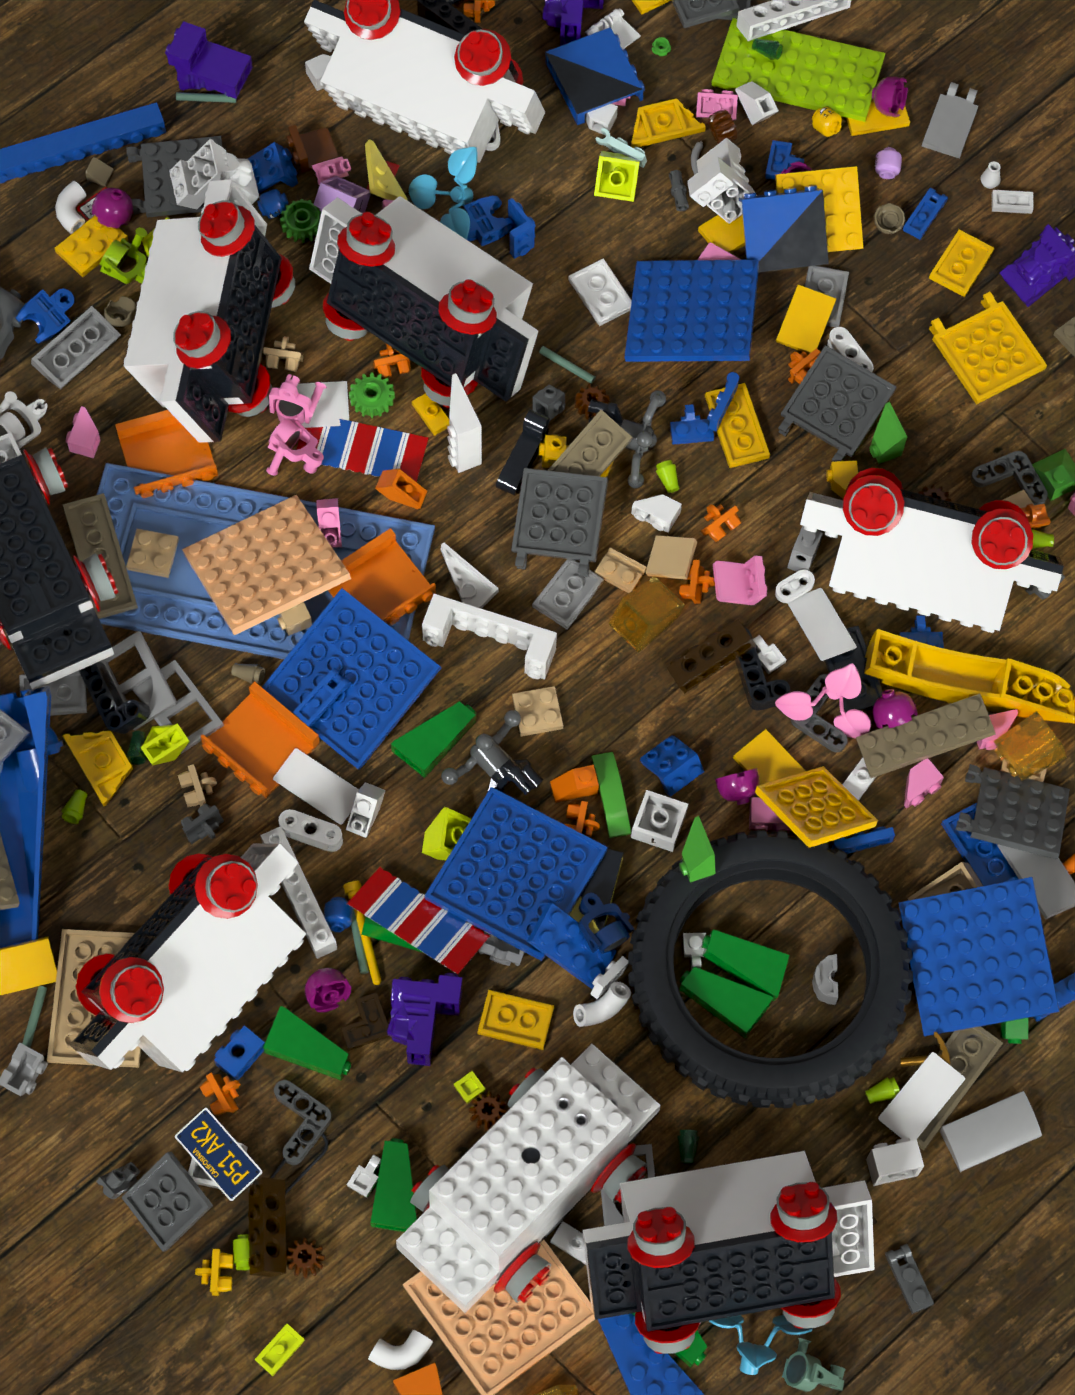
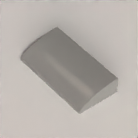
M91 306L31 359V364L51 383L62 389L121 337V334Z
M997 845L1019 879L1033 877L1039 910L1045 919L1075 907V882L1059 858L1053 859Z
M1024 1091L942 1126L940 1129V1133L960 1172L1042 1136L1038 1121Z

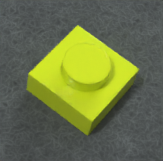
M473 1071L454 1083L455 1089L467 1104L472 1099L477 1098L479 1093L486 1091Z

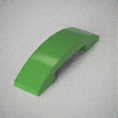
M609 752L593 755L591 758L599 784L609 838L630 835L631 830L627 807L614 754Z

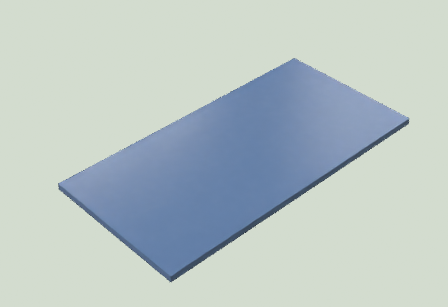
M106 463L97 495L102 493L105 495L125 566L128 562L136 529L178 536L179 542L169 578L127 570L138 608L99 619L100 623L285 659L309 628L288 636L286 629L281 630L277 620L279 615H276L241 633L233 635L184 556L182 549L288 499V497L194 480L193 485L183 487L182 484L173 486L174 489L172 491L169 489L165 493L155 489L151 497L142 498L140 494H135L134 487L140 486L142 483L147 484L172 477L173 475ZM300 500L318 526L317 503ZM339 507L342 547H334L333 550L340 560H343L391 528L396 534V542L424 576L435 525ZM328 590L304 601L311 616L312 624L333 599ZM415 611L410 614H404L396 624L390 626L407 640H409Z

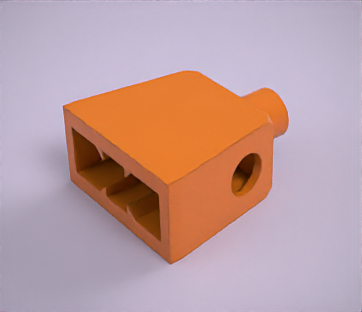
M435 1363L393 1380L399 1395H442Z

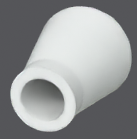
M998 162L989 163L987 169L981 175L983 186L993 189L1001 181L1000 164Z

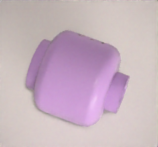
M891 147L879 151L875 160L876 173L883 179H892L901 171V154Z

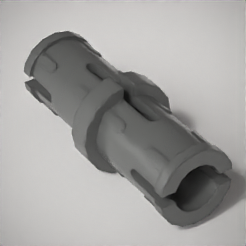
M680 170L671 171L669 173L672 187L671 195L674 196L676 210L685 211L689 208L686 197L687 188L683 183L682 173Z

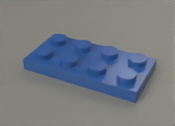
M977 803L960 812L968 814L974 820ZM960 812L942 821L941 825L964 861L970 864L983 886L1019 879L998 848V844L971 838V832L956 830Z
M547 903L527 940L528 943L591 989L594 988L592 984L594 979L600 973L602 975L605 974L606 968L616 953L615 949L604 954L599 949L592 953L579 927V922L553 903Z

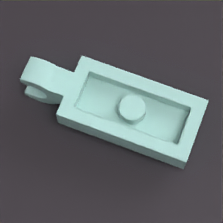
M601 129V132L606 137L604 139L596 137V142L599 145H604L615 153L640 161L639 166L644 168L647 158L642 149L638 147L632 148L622 138L618 137L615 139L610 136L607 129Z

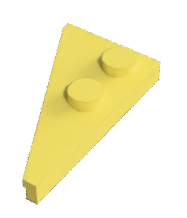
M369 139L365 144L370 193L387 200H395L399 196L407 200L406 195L374 141Z

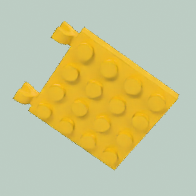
M991 292L984 294V300L981 301L982 306L986 310L948 329L944 328L939 318L931 321L932 326L929 327V330L934 335L932 340L976 405L1045 370L1047 364L1003 301L997 303Z

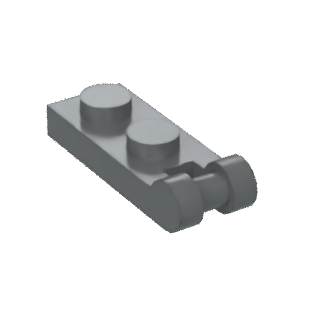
M908 1244L901 1245L900 1249L896 1251L890 1250L885 1252L886 1259L911 1313L914 1314L933 1306L932 1297L914 1261ZM904 1258L906 1264L899 1266L897 1260Z

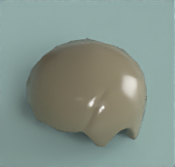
M891 203L879 206L874 215L875 226L884 234L898 232L902 229L905 222L902 209Z
M121 296L117 302L110 300L104 309L105 319L115 327L131 324L136 315V303L131 298Z

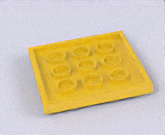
M857 166L775 174L777 193H783L786 188H797V191L805 190V186L816 185L817 188L823 190L828 252L863 249Z
M824 766L758 785L755 793L809 848L874 828L878 822Z

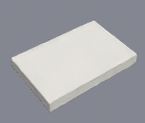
M604 258L568 276L571 285L599 326L631 310L632 300Z

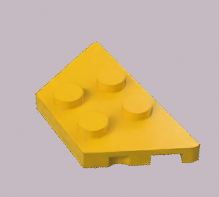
M678 99L638 107L631 147H642L705 132L706 126L703 122L700 124L694 118V114L690 110L685 109Z
M102 731L70 736V734L63 735L65 742L102 805L106 806L133 770L111 731Z

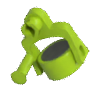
M139 227L135 230L136 235L132 244L124 238L121 241L115 239L100 262V266H102L100 272L116 278L125 284H129L133 280L142 284L147 263L146 256L139 252L138 248L143 237L147 236V231L144 228ZM130 256L136 260V266L131 271L124 273L119 268L125 258Z

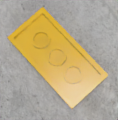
M745 383L738 384L737 391L717 430L729 468L769 459L770 457ZM725 388L705 393L709 410L716 408L717 396L720 391L724 392Z

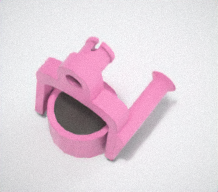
M289 374L280 388H272L270 391V413L274 414L276 410L280 422L288 418L292 422L298 420L301 424L304 422L309 424L322 392L327 387L321 382H316L315 390L310 399L298 393L297 385L300 380L296 376H293L291 379L292 375Z
M288 418L284 419L270 436L268 448L275 451L276 454L266 471L270 475H278L277 470L284 456L292 462L305 461L304 470L311 474L315 473L317 467L321 465L324 459L323 454L316 449L318 440L298 420L292 422ZM299 439L307 443L301 449L291 450Z

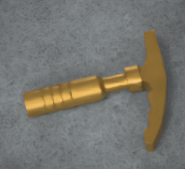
M935 1031L934 1036L940 1044V1050L943 1051L942 1055L938 1054V1056L951 1066L947 1047L941 1036ZM928 1056L901 1058V1067L922 1065Z

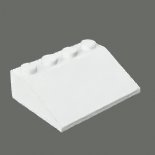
M453 374L449 414L450 426H447L450 435L447 436L450 444L448 446L450 453L448 459L451 466H455L458 473L482 464L481 424L457 374Z

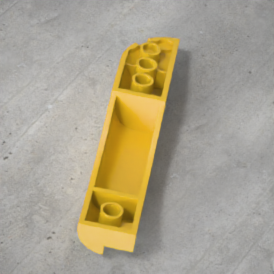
M880 629L875 631L868 645L865 655L867 661L864 674L882 679L881 683L948 703H954L981 694L985 707L989 712L1001 713L1017 709L1018 717L1075 723V696L1070 690V685L1063 678L1050 671L1009 658L1005 660L939 648Z

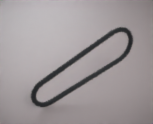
M311 1130L306 1131L301 1138L304 1139L305 1136L313 1132ZM324 1133L321 1135L325 1141L323 1151L285 1190V1195L326 1153L328 1139ZM284 1159L270 1178H274L286 1161Z

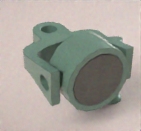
M798 1338L797 1352L792 1354L789 1359H786L782 1375L787 1385L804 1392L813 1390L818 1384L842 1391L845 1382L843 1376L846 1369L831 1365L829 1372L822 1367L818 1358L806 1354L808 1344L811 1341Z

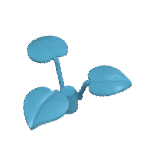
M477 147L458 149L451 154L448 161V170L451 175L455 176L454 181L459 185L454 187L451 192L436 190L437 181L430 175L416 177L409 186L411 200L420 209L432 207L436 200L435 194L451 196L452 200L458 204L449 209V214L442 216L440 223L466 240L470 229V218L468 213L459 207L470 203L473 199V191L466 184L472 180L476 171Z
M741 1315L709 1321L722 1328H737L739 1334L737 1350L742 1355L739 1369L741 1372L749 1375L758 1374L759 1368L762 1365L776 1359L777 1354L769 1348V1345L777 1331L782 1330L786 1334L800 1335L813 1330V1328H796L787 1321L784 1315L776 1316L773 1318V1323L776 1326H774L764 1345H756L744 1342L741 1325L744 1322V1318Z

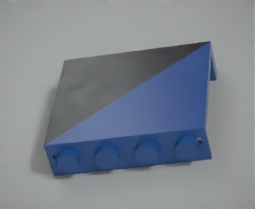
M611 27L545 52L546 65L577 125L585 123L586 113L632 95L638 96L640 101L643 100L644 84L642 80H638L634 65H630L628 61L627 51L621 48L619 36L617 33H613Z
M816 185L805 186V190L797 191V188H786L783 193L769 190L764 191V195L756 196V193H745L744 197L739 198V201L742 202L746 259L759 260L758 272L829 264L822 189L817 188Z

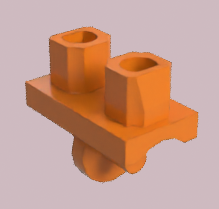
M464 0L475 1V3H464V15L466 17H475V23H480L481 8H483L484 12H488L489 8L495 5V0Z
M386 344L385 350L379 351L380 357L387 355L388 357L374 360L373 363L374 369H377L378 374H382V379L392 376L390 370L392 365L397 364L399 374L411 371V360L403 354L394 355L400 352Z
M817 348L808 356L804 351L801 354L793 352L790 355L791 362L788 364L792 368L788 381L792 384L795 381L800 384L821 352Z
M710 504L706 508L708 514L704 518L707 522L711 519L714 521L702 529L701 532L704 536L709 534L715 542L719 541L726 535L720 526L723 522H725L730 530L741 524L736 514L739 511L738 508L733 506L721 515L720 512L724 510V507L721 504L717 507Z
M1027 504L1026 507L1021 508L1026 514L1031 528H1040L1051 523L1046 513L1045 504Z
M693 560L688 578L684 579L691 580L690 584H681L679 594L682 598L692 599L694 604H701L702 592L707 593L709 587L715 586V580L713 577H710V571H705V568L700 566V560Z
M581 801V805L568 804L566 818L577 820V825H564L581 834L583 829H586L585 836L588 837L592 836V831L600 829V824L595 821L594 814H589L588 820H585L588 802Z
M212 1072L206 1075L208 1080L200 1086V1089L205 1097L215 1094L218 1100L210 1104L213 1114L219 1116L226 1112L234 1113L237 1111L238 1107L234 1098L239 1096L236 1089L241 1085L238 1080L231 1081L229 1076H225L222 1079L220 1074L214 1075Z

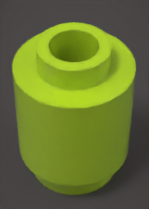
M248 1234L238 1235V1239L233 1240V1263L236 1264V1270H250Z

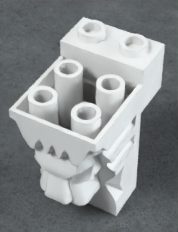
M725 138L696 161L698 173L688 180V188L691 198L702 207L707 205L730 224L743 214L742 202L739 201V198L744 197L745 193L755 192L748 184L749 179L744 174L746 172L745 169L739 164L741 159L740 148L728 138Z
M209 139L188 161L180 160L169 170L176 203L179 206L198 209L205 202V193L208 189L209 181L232 179L251 204L259 198L250 161L248 159H238L233 154L226 153V150L212 139Z

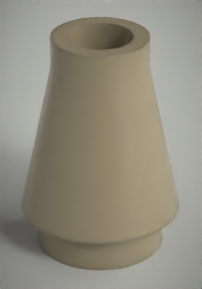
M234 663L231 673L233 676H237L251 684L254 681L257 684H262L266 671L260 664Z

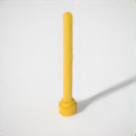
M352 881L343 885L345 895L349 899L362 887L360 881ZM354 909L361 935L365 915ZM361 935L372 982L374 985H379L381 977L371 938Z

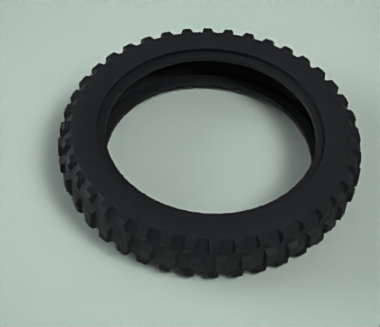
M766 830L750 831L749 835H746L745 832H739L728 836L727 840L722 837L710 841L715 854V874L690 882L688 876H683L679 863L682 862V859L678 860L672 865V869H669L659 879L653 892H649L645 899L644 908L642 911H639L637 916V930L632 931L630 943L633 944V951L629 952L628 964L632 965V972L629 973L628 979L629 986L634 987L635 990L632 995L633 1004L640 1009L639 1022L642 1027L648 1028L650 1041L653 1045H659L662 1058L667 1063L673 1062L675 1070L684 1078L687 1076L691 1077L692 1083L703 1091L709 1088L711 1094L716 1097L725 1099L728 1096L731 1097L732 1102L747 1106L748 1102H752L753 1107L769 1108L770 1104H774L775 1108H792L793 1103L801 1106L814 1103L815 1098L817 1100L828 1099L834 1096L836 1091L840 1092L845 1088H849L855 1083V1080L861 1076L865 1077L872 1070V1066L877 1060L880 1061L886 1054L885 1048L887 1045L893 1044L898 1035L896 1030L898 1024H903L906 1013L903 1009L911 1000L912 992L908 990V984L913 981V971L909 970L908 964L912 959V950L906 947L908 935L906 930L901 928L899 924L901 915L897 908L891 907L892 899L886 891H881L878 887L879 881L871 873L866 874L864 872L865 866L859 861H850L847 859V853L836 847L830 849L827 842L809 848L795 833L789 836L787 831L783 830L778 832L771 831V834H767ZM755 880H775L792 883L804 887L827 900L847 920L863 952L866 968V987L858 1014L851 1024L834 1040L821 1048L799 1056L787 1058L757 1057L722 1044L707 1033L692 1017L682 1000L676 984L673 962L674 946L684 923L701 903L720 890L735 884Z

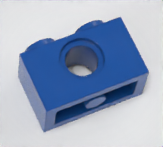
M245 1025L241 1030L237 1029L231 1035V1041L227 1046L220 1047L215 1054L216 1058L214 1061L216 1066L233 1080H239L264 1052L265 1042ZM238 1048L245 1050L244 1054L240 1057L233 1055L234 1050Z

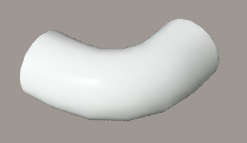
M72 181L58 195L55 205L57 219L70 234L85 224V219L77 213L76 206L86 197V193L75 181Z
M613 982L607 992L598 1000L575 1006L573 1011L575 1023L579 1027L591 1026L612 1018L627 1003L631 996L630 989L624 983Z
M412 1330L408 1339L400 1346H393L379 1339L368 1360L390 1370L406 1369L417 1364L422 1359L433 1341L415 1330Z

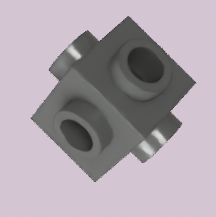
M551 385L546 386L533 396V411L549 417L550 420L565 409V393Z

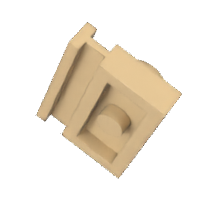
M609 548L595 573L608 583L632 595L647 567Z

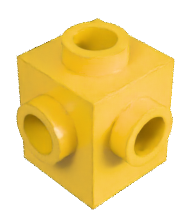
M556 434L545 435L543 443L539 444V455H542V467L550 468L568 448L569 445H566V437Z

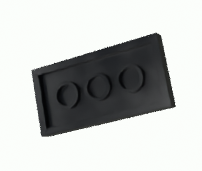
M859 626L847 628V631L857 648L824 660L829 673L851 663L858 670L861 678V691L855 698H843L845 712L851 709L861 711L873 709L874 703L882 696L881 693L883 692L877 677L864 674L867 658H865L867 647Z

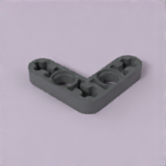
M1021 451L1012 452L980 465L972 472L971 482L976 487L982 488L1013 475L1020 489L1025 490L1034 505L1044 504L1047 499V490L1027 455ZM1015 459H1017V461H1020V460H1021V461H1022V462H1021V465H1019L1018 462H1017V463H1014V460H1015ZM994 466H1003L1005 472L1001 474L995 472ZM977 475H985L984 480H982L981 478H977ZM1030 475L1033 478V482H1024L1022 476ZM1034 493H1036L1037 495H1041V498H1034Z
M827 674L820 675L807 691L810 697L816 698L820 694L818 691L821 688V683H825ZM825 693L817 706H811L813 708L811 717L801 721L791 719V723L827 749L839 753L847 745L846 734L816 715L829 698L827 693ZM821 725L824 727L825 732L821 735L816 734L813 731V727ZM830 731L831 735L830 737H828V740H826L825 738L827 737L828 732ZM840 738L841 742L834 745V740Z
M281 1080L274 1087L276 1099L305 1119L283 1148L284 1160L290 1165H297L302 1162L330 1125L332 1116L330 1110L325 1105L290 1081ZM288 1087L289 1093L294 1096L292 1103H290L291 1097L287 1094L281 1096L279 1089H286ZM300 1099L309 1101L308 1108L304 1110L298 1109L296 1104ZM314 1105L316 1106L314 1108L315 1112L320 1115L323 1112L325 1113V1121L322 1119L319 1122L317 1121L316 1114L312 1112ZM304 1130H311L314 1136L311 1140L305 1141L301 1138V1133ZM296 1140H298V1142L302 1145L297 1150L299 1156H293L292 1158H289L290 1155L288 1151H294L298 1147L297 1142H295Z

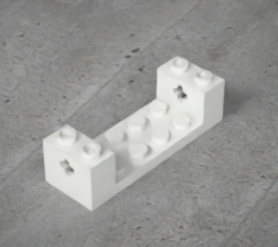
M433 594L422 623L423 641L428 645L444 647L450 628L454 625L459 630H470L478 636H489L495 638L500 643L506 644L508 642L514 644L519 649L527 650L525 673L533 679L541 678L545 680L556 651V632Z

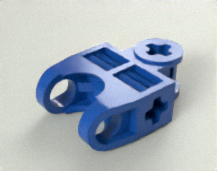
M498 196L481 198L464 205V210L470 218V229L467 238L469 242L477 239L482 247L499 240L513 229L514 222L511 218L504 219L492 216L494 211L502 205Z
M42 289L21 308L15 318L18 322L27 319L35 321L39 327L35 341L41 344L52 338L70 322V319L64 313L74 304V296L67 289H59L49 297Z

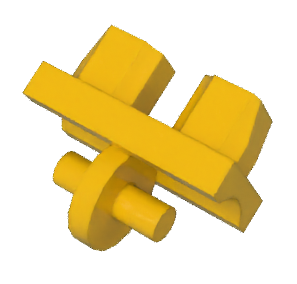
M213 1249L212 1268H209L210 1260H203L202 1268L195 1269V1275L202 1276L201 1284H208V1278L211 1276L210 1292H212V1296H219V1292L232 1291V1277L220 1276L221 1268L233 1269V1255L221 1253L220 1249Z

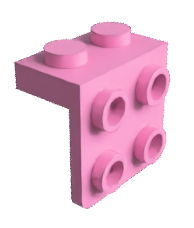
M753 556L745 564L725 561L713 563L716 598L718 601L755 605L767 596V586L764 577L765 567L762 556Z

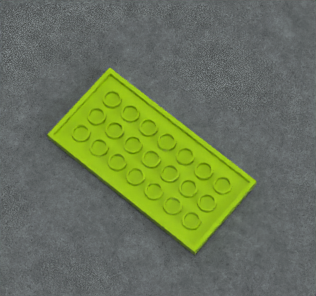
M732 18L712 79V86L735 91L737 87L752 81L768 91L774 101L812 110L830 107L841 117L866 122L872 102V91L877 85L885 53L788 30H781L747 41L736 27L737 19Z

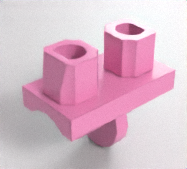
M343 157L312 165L318 178V185L334 176L340 178L349 176L347 171L351 170L348 159H343Z

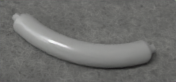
M702 141L695 144L691 154V166L694 175L698 173L696 161L699 159L703 148Z

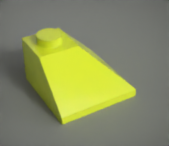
M601 151L594 196L634 202L640 161L623 154Z
M447 807L443 808L425 831L422 853L437 860L446 861L471 821V818Z

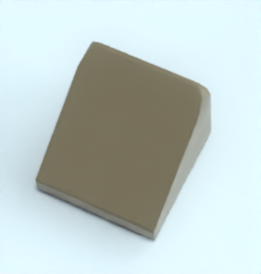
M93 157L85 174L87 181L106 186L114 170L104 162Z

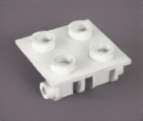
M620 8L613 10L612 13L606 15L598 23L585 31L589 36L611 27L613 33H617L622 49L641 37L622 18L624 12Z

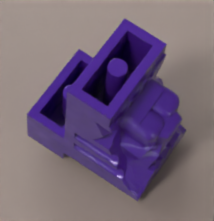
M545 0L542 19L546 21L548 26L560 28V46L581 39L583 8L603 9L604 0Z
M184 21L180 28L176 29L174 39L171 44H168L165 52L168 64L175 66L177 81L182 91L206 88L208 91L216 90L228 97L237 99L253 68L251 56L207 41L204 28Z
M1049 224L1045 226L1044 231L1040 234L1039 241L1032 243L1030 250H1025L1020 258L1000 272L1005 282L1027 307L1037 301L1063 278L1066 277L1070 281L1075 277V247L1073 246L1075 242L1069 234L1064 235L1057 227L1053 229Z
M445 973V976L439 975L438 984L429 979H422L421 982L412 981L408 977L393 979L391 1021L387 1029V1035L392 1037L394 1042L407 1045L408 1064L430 1066L437 1014L459 1016L462 998V977H458L457 974Z

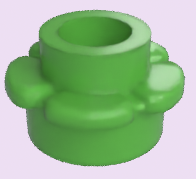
M659 37L652 43V52L656 55L666 56L671 51V45L664 37Z

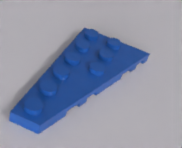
M632 1313L597 1319L630 1395H704L668 1353L658 1354L647 1346L644 1336L639 1333L635 1326V1316Z

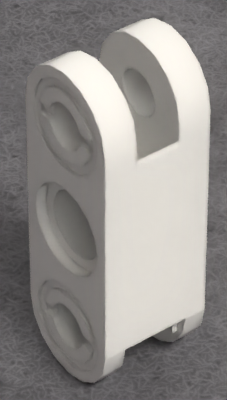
M843 327L833 328L829 334L827 347L873 372L871 360L849 331ZM846 355H852L854 358H849Z
M290 809L283 811L279 816V826L282 827L285 836L329 852L339 850L343 844L341 829L335 824ZM311 827L316 829V832L313 834L305 832L306 829Z

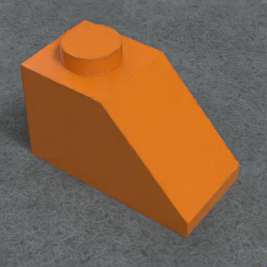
M399 468L382 471L375 488L389 500L415 509L421 508L427 493L426 489Z
M594 765L572 769L550 781L555 803L598 794L599 784Z

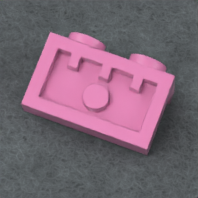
M703 89L702 93L698 92L696 118H709L710 115L717 111L727 110L731 114L732 119L736 120L738 95H733V91H722V94H715L714 90Z

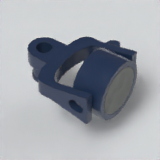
M587 893L582 898L579 911L584 916L579 921V927L592 953L598 949L602 954L607 953L630 938L629 934L634 930L628 921L630 916L627 913H622L618 905L614 903L603 905L600 898L594 893ZM600 916H615V922L605 926L595 934L589 928V923Z

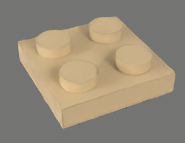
M136 529L126 565L127 570L169 578L179 542L178 536Z
M555 686L512 694L514 708L521 715V722L518 725L520 736L563 729Z

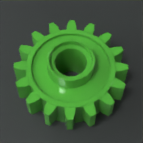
M300 199V201H292V204L286 205V211L281 212L282 218H280L283 233L286 232L287 238L293 236L294 242L299 238L302 240V243H305V238L313 241V235H317L322 212L319 210V207L311 203V200L304 201Z
M373 372L370 373V377L362 374L363 379L356 378L355 384L350 386L349 399L351 406H355V412L360 411L362 416L368 415L371 418L376 415L382 416L381 413L384 411L388 412L389 406H393V399H395L393 384H389L388 378L382 380V374H379L377 377H374Z

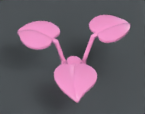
M853 663L830 672L825 679L826 687H823L820 694L812 702L809 694L800 691L787 693L775 701L776 706L787 717L800 721L811 717L813 714L811 706H815L823 695L827 693L831 699L839 698L840 713L842 715L834 718V726L850 738H856L870 732L871 722L866 713L857 709L844 711L843 698H855L861 691V678Z

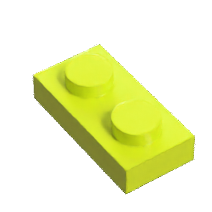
M286 1324L255 1358V1361L273 1377L305 1339L291 1326Z

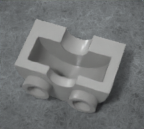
M484 931V934L490 935V937L478 950L480 954L491 955L490 960L510 966L511 962L515 963L516 966L520 965L524 955L523 951Z
M837 954L829 955L820 961L815 969L812 980L813 990L818 1000L835 1005L838 999V982L831 979L837 971Z
M19 1043L12 1055L9 1066L4 1069L0 1076V1085L19 1096L25 1093L30 1095L36 1087L35 1080L39 1074H43L48 1062L44 1061L42 1054Z

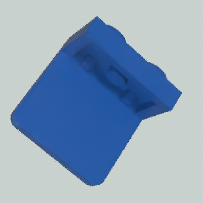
M276 142L248 158L252 164L258 193L263 192L279 181L290 187L298 184L296 178L297 171L291 161V152Z
M511 198L508 200V218L513 220L515 229L510 231V254L515 259L526 255L530 249L534 248L536 225L534 220L530 216L527 217L524 213L522 205Z
M669 736L640 758L641 763L660 778L665 793L670 797L704 772L697 753L675 736Z

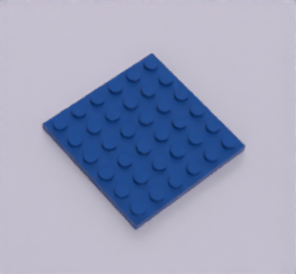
M759 260L637 261L625 361H750Z
M341 588L262 688L293 713L333 668L338 669L343 678L351 681V685L341 693L311 726V729L319 735L320 739L360 770L442 667ZM333 681L329 686L334 689L338 684Z
M491 787L424 897L425 900L543 961L546 955L528 943L527 940L547 903H553L570 915L606 854L608 847Z
M1033 877L899 902L903 929L906 930L908 935L906 945L907 948L912 950L910 966L911 971H913L914 987L924 1036L934 1035L935 1031L938 1034L1060 1012Z

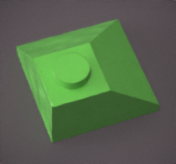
M890 402L885 404L871 446L869 447L872 457H876L879 464L902 456L907 440V435Z
M1066 449L1032 464L1047 490V496L1050 501L1075 490V463Z
M699 816L694 818L682 851V862L679 863L683 876L687 875L690 882L715 874V854Z

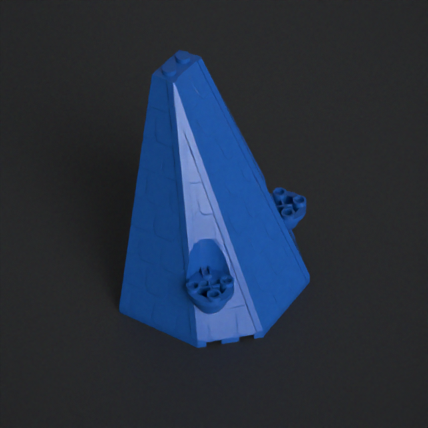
M49 686L35 690L20 691V697H17L14 692L0 695V709L29 731V736L3 761V768L0 774V834L20 902L16 908L0 910V948L38 939L48 755L60 752V747L64 746L63 741L58 739L56 733L50 727L51 691Z

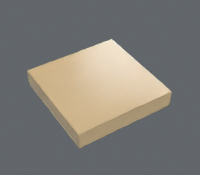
M656 536L646 569L647 576L687 579L697 545L696 539Z

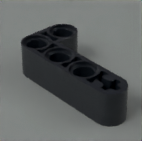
M533 410L528 411L523 422V431L498 477L496 488L514 496L518 493L522 484L524 468H531L539 453V444L543 443L545 435H548L549 417Z
M745 628L750 637L752 638L750 631L747 628ZM755 647L735 659L748 704L752 709L764 710L776 707L775 701L782 696L775 693L776 690H782L785 694L790 693V685L785 680L766 682ZM742 657H750L751 661H744ZM753 675L757 677L758 680L752 681L748 679V676ZM761 695L764 699L756 700L754 696Z
M99 661L79 670L109 730L125 734L148 719L150 709L146 704L136 700H128L123 703L103 662Z

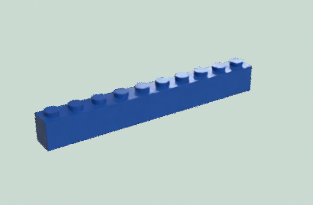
M157 102L0 149V184L17 177L21 178L27 174L41 172L47 168L61 166L67 162L81 160L87 156L101 154L107 150L118 149L124 145L138 143L144 139L158 137L166 133L164 120Z

